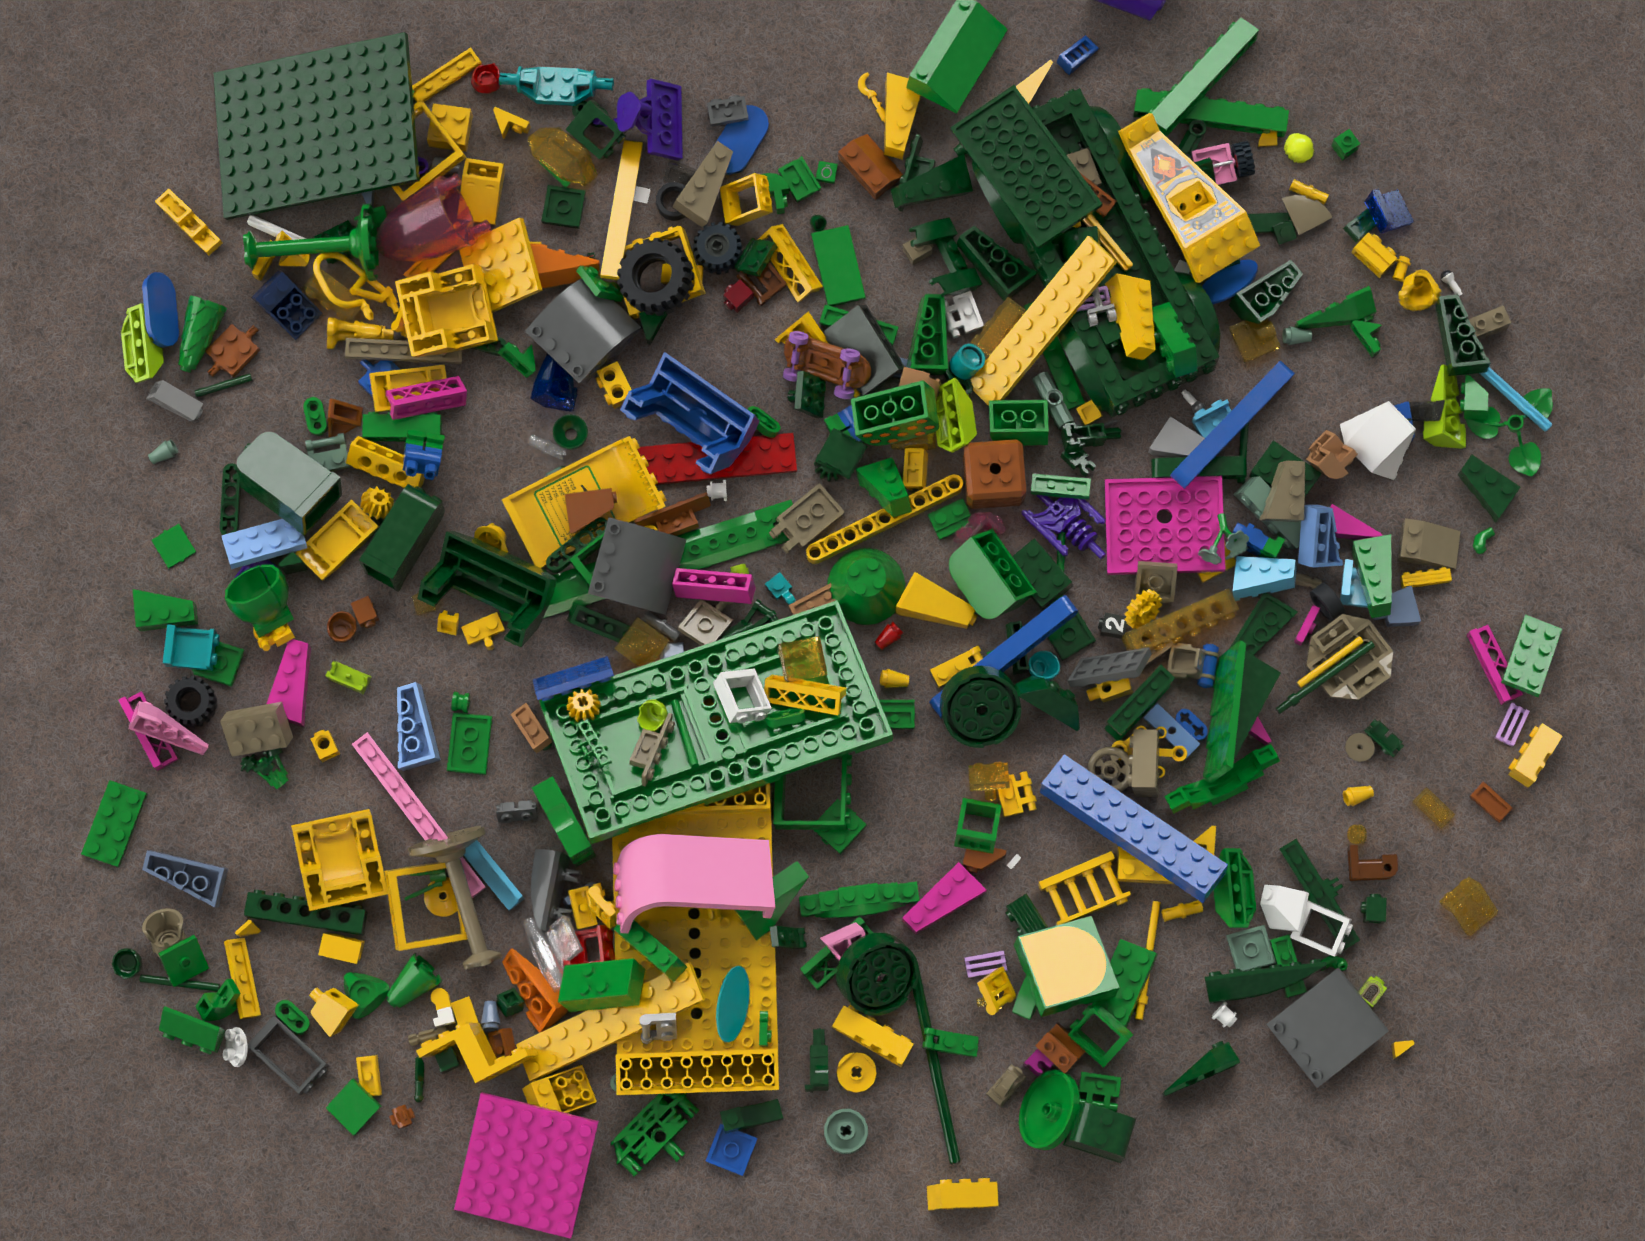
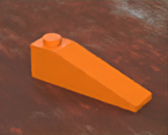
M530 244L542 288L575 283L581 279L580 275L576 272L580 265L594 267L600 277L599 260L578 254L575 256L566 254L561 249H558V251L552 250L544 244Z

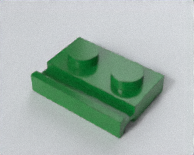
M802 156L778 169V173L786 180L789 191L797 203L821 190V186Z
M963 498L927 514L939 541L975 525Z
M879 700L891 729H915V700Z

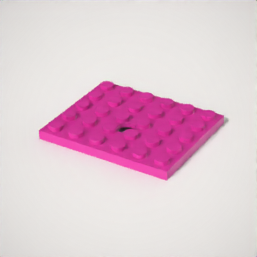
M1222 476L1196 477L1185 489L1172 477L1105 479L1107 575L1137 574L1138 561L1175 563L1178 566L1177 573L1225 572L1224 534L1217 545L1218 550L1216 552L1222 559L1221 563L1215 565L1211 562H1206L1198 555L1200 550H1209L1210 546H1213L1220 531L1217 515L1223 513ZM1161 510H1168L1172 514V519L1170 522L1163 524L1157 520V514Z

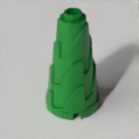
M189 296L184 319L185 324L181 336L182 342L178 365L181 366L180 370L188 373L196 370L198 363L202 359L206 348L209 347L214 333L224 317L227 309L225 306L196 296Z

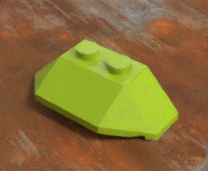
M142 303L127 309V316L121 331L125 371L134 379L135 383L153 378L164 363L162 348L155 345L153 338H150L147 334L144 304Z
M956 378L940 386V393L936 399L939 429L936 431L937 444L951 453L966 446L977 435L972 401Z

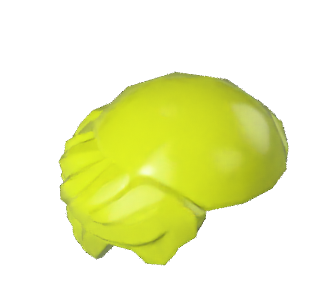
M1294 133L1288 136L1284 150L1289 159L1293 160L1294 163H1303L1312 158L1314 154L1313 142L1307 135Z

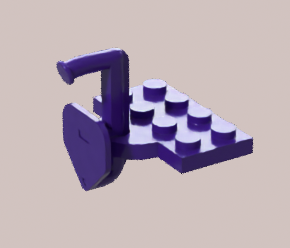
M649 79L647 80V97L639 100L633 92L621 95L617 102V118L613 119L617 123L618 129L626 132L636 125L642 133L647 135L648 154L677 161L683 159L681 86ZM599 118L593 120L595 125L608 127Z

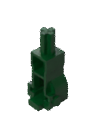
M1073 422L1065 423L1062 426L1060 435L1064 450L1067 453L1079 452L1084 447L1103 446L1106 440L1120 439L1121 429L1119 427L1105 428L1103 423L1080 426ZM1072 433L1078 434L1079 436H1083L1077 438L1076 442L1074 441V438H1071Z
M813 1029V1045H810V1085H805V1092L828 1091V1045H825V1029Z

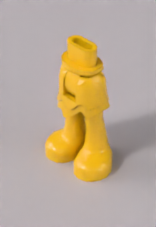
M328 317L327 349H334L338 341L346 340V338L394 340V331L392 329H385V326L368 324L357 320L351 323Z

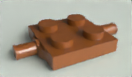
M231 324L205 351L215 363L207 371L208 374L214 377L221 369L234 378L260 351L251 340L259 330L252 325L244 333Z

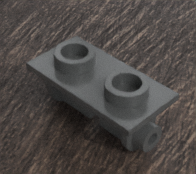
M532 800L518 801V808H515L514 802L500 803V805L496 806L498 823L538 819L537 805Z

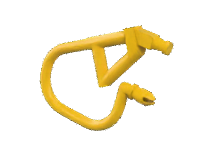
M338 252L322 253L316 257L313 264L315 277L325 296L333 304L342 308L361 306L360 309L364 312L366 319H374L370 305L364 299L346 302L332 294L320 271L321 262L329 258L342 261L360 276L349 290L352 295L361 296L380 303L386 301L388 307H391L394 315L398 314V301L392 292L393 289L389 286L384 287L377 280L369 281L365 271L348 257ZM367 282L381 294L361 289V287Z

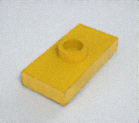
M378 1056L357 1057L359 1084L371 1096L382 1095Z

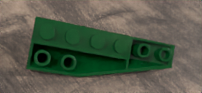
M1321 959L1310 960L1309 964L1293 962L1289 963L1290 966L1272 965L1267 969L1257 967L1243 972L1239 968L1229 970L1228 974H1222L1221 971L1210 972L1209 976L1205 977L1209 1002L1212 1004L1269 994L1303 981L1325 969L1327 965Z

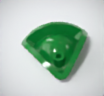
M353 972L344 975L345 995L359 1005L352 1014V1017L356 1019L363 1018L377 1009L385 1000L390 989L388 983L370 975Z

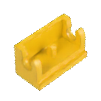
M905 448L903 484L908 490L913 488L921 490L926 487L928 453L924 448Z
M325 932L322 936L318 955L358 964L365 941Z

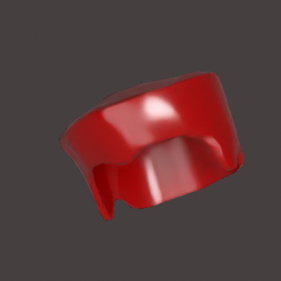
M495 63L481 65L474 70L471 84L477 92L492 93L500 88L499 77L501 76H499L500 71Z

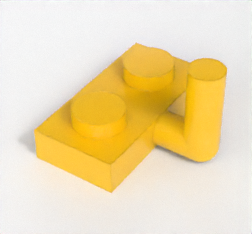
M497 612L461 627L469 646L484 640L488 650L494 649L491 636L505 631Z

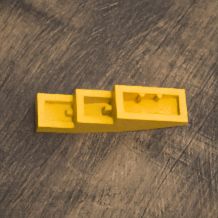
M170 189L166 190L155 200L156 204L208 256L223 244L207 225Z

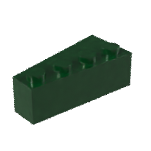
M964 154L891 189L895 208L963 196L973 191Z

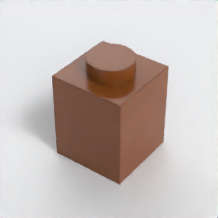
M369 596L350 603L361 628L373 627L379 621Z

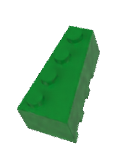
M925 294L920 300L906 366L930 373V375H943L948 370L945 297H942L941 294Z
M1170 302L1152 307L1155 343H1159L1161 356L1167 359L1166 365L1169 372L1172 371L1175 378L1198 371L1196 346L1194 342H1190V336L1188 332L1185 333L1182 322H1179L1178 316Z

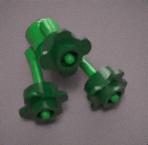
M282 748L263 752V755L267 754L268 758L263 757L259 761L254 758V754L251 757L247 755L245 758H242L240 763L242 765L241 771L245 770L249 773L251 770H254L255 773L266 780L270 786H274L275 789L280 788L288 781L286 777L288 772L279 758V754L283 753ZM274 757L280 768V771L278 769L272 771V769L275 766V764L272 762L274 760Z

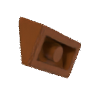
M503 1028L488 1033L490 1046L496 1058L512 1055L511 1051L516 1049L512 1028Z

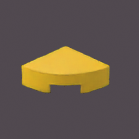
M1277 132L1262 133L1258 147L1277 146Z

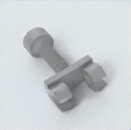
M1097 286L1092 292L1096 308L1089 309L1086 312L1090 327L1098 324L1096 314L1107 312L1109 322L1116 321L1117 319L1114 304L1103 306Z

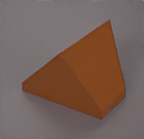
M330 399L328 409L329 438L338 436L340 433L345 434L357 426H361L363 407Z

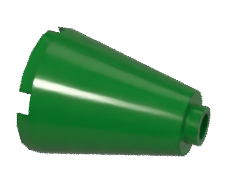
M414 953L389 989L387 1001L392 1007L395 1008L397 1006L401 1008L438 986L442 979L439 974L437 976L434 975L433 971L435 969L426 959L420 955L416 957V953Z

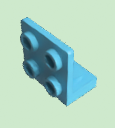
M1345 559L1340 600L1343 605L1368 608L1357 569L1353 567V560Z

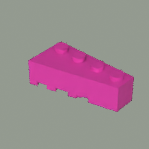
M292 639L287 643L267 704L282 702L288 722L304 727L311 647L308 643Z

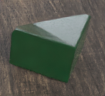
M515 988L497 995L496 1004L506 1018L523 1011L524 1000Z

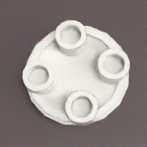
M234 1027L225 1031L226 1049L223 1050V1058L234 1067H240L246 1060L248 1044L243 1030L239 1027Z

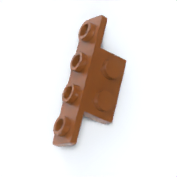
M705 492L690 499L677 502L669 507L661 508L648 515H643L635 519L634 522L636 525L643 527L653 525L660 532L678 536L699 528L694 513L710 507L711 503L708 494Z

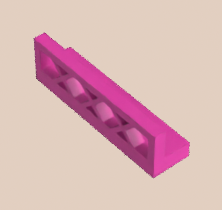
M456 376L386 390V396L391 404L390 415L393 420L464 406L466 405L467 390L460 377ZM457 384L458 387L451 388L448 385ZM437 388L440 389V391L434 392L430 389ZM417 391V392H420V393H422V394L416 396V395L411 394V393ZM400 395L403 398L395 400L393 396Z
M1489 625L1469 631L1467 637L1500 704H1505L1522 696V691L1515 689L1516 694L1510 696L1505 684L1501 683L1502 678L1496 667L1499 666L1506 669L1508 663ZM1485 630L1489 636L1487 644L1483 643L1479 634ZM1488 648L1497 652L1496 662L1492 661Z
M142 691L128 699L123 697L118 700L129 722H131L134 713L131 702L138 698H141L143 702H148ZM135 731L149 760L157 771L178 760L170 743L160 741L159 745L153 744L150 741V736ZM161 749L168 750L172 758L162 763L159 758Z

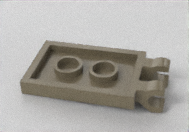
M819 483L776 518L779 524L772 528L769 534L773 539L781 532L787 536L789 541L782 547L783 551L787 554L796 545L802 549L845 512Z

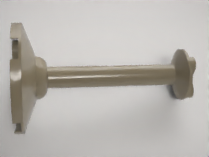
M475 826L447 833V839L438 841V839L432 840L431 838L408 848L409 856L434 857L438 862L445 863L472 952V955L463 962L464 970L488 965L492 961L502 958L500 951L488 950L460 859L465 855V848L486 834L484 826L482 828L481 826Z

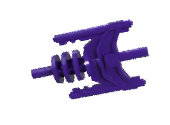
M1036 495L1048 509L1037 514H1033L1030 510L1021 511L1025 520L1032 527H1035L1064 557L1068 556V548L1062 545L1060 540H1056V536L1052 532L1058 534L1067 532L1066 538L1068 540L1072 539L1071 543L1074 546L1079 545V550L1085 551L1090 548L1100 559L1105 557L1106 553L1095 543L1098 537L1095 531L1092 532L1093 528L1091 525L1086 526L1087 522L1084 519L1079 520L1081 516L1079 506L1085 512H1088L1089 516L1093 517L1097 524H1105L1106 520L1085 499L1060 497L1053 502L1048 496Z

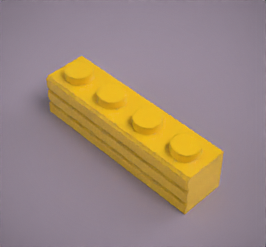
M1442 567L1439 570L1428 569L1427 572H1422V570L1415 571L1412 574L1405 572L1401 575L1400 580L1403 589L1408 586L1413 588L1450 583L1452 577L1450 568Z

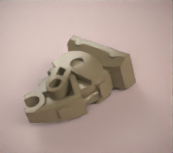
M1011 1064L986 1095L1002 1107L1027 1077L1020 1068Z

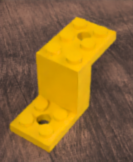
M472 1021L458 1024L455 1026L456 1030L445 1031L438 1035L439 1039L428 1040L421 1044L422 1048L416 1050L419 1058L432 1057L457 1044L475 1083L488 1082L538 1056L535 1048H528L526 1046L511 1051V1056L496 1058L480 1023H473Z

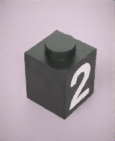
M1105 613L1104 618L1100 617L1098 629H1101L1100 635L1124 639L1127 622L1124 619L1127 616Z

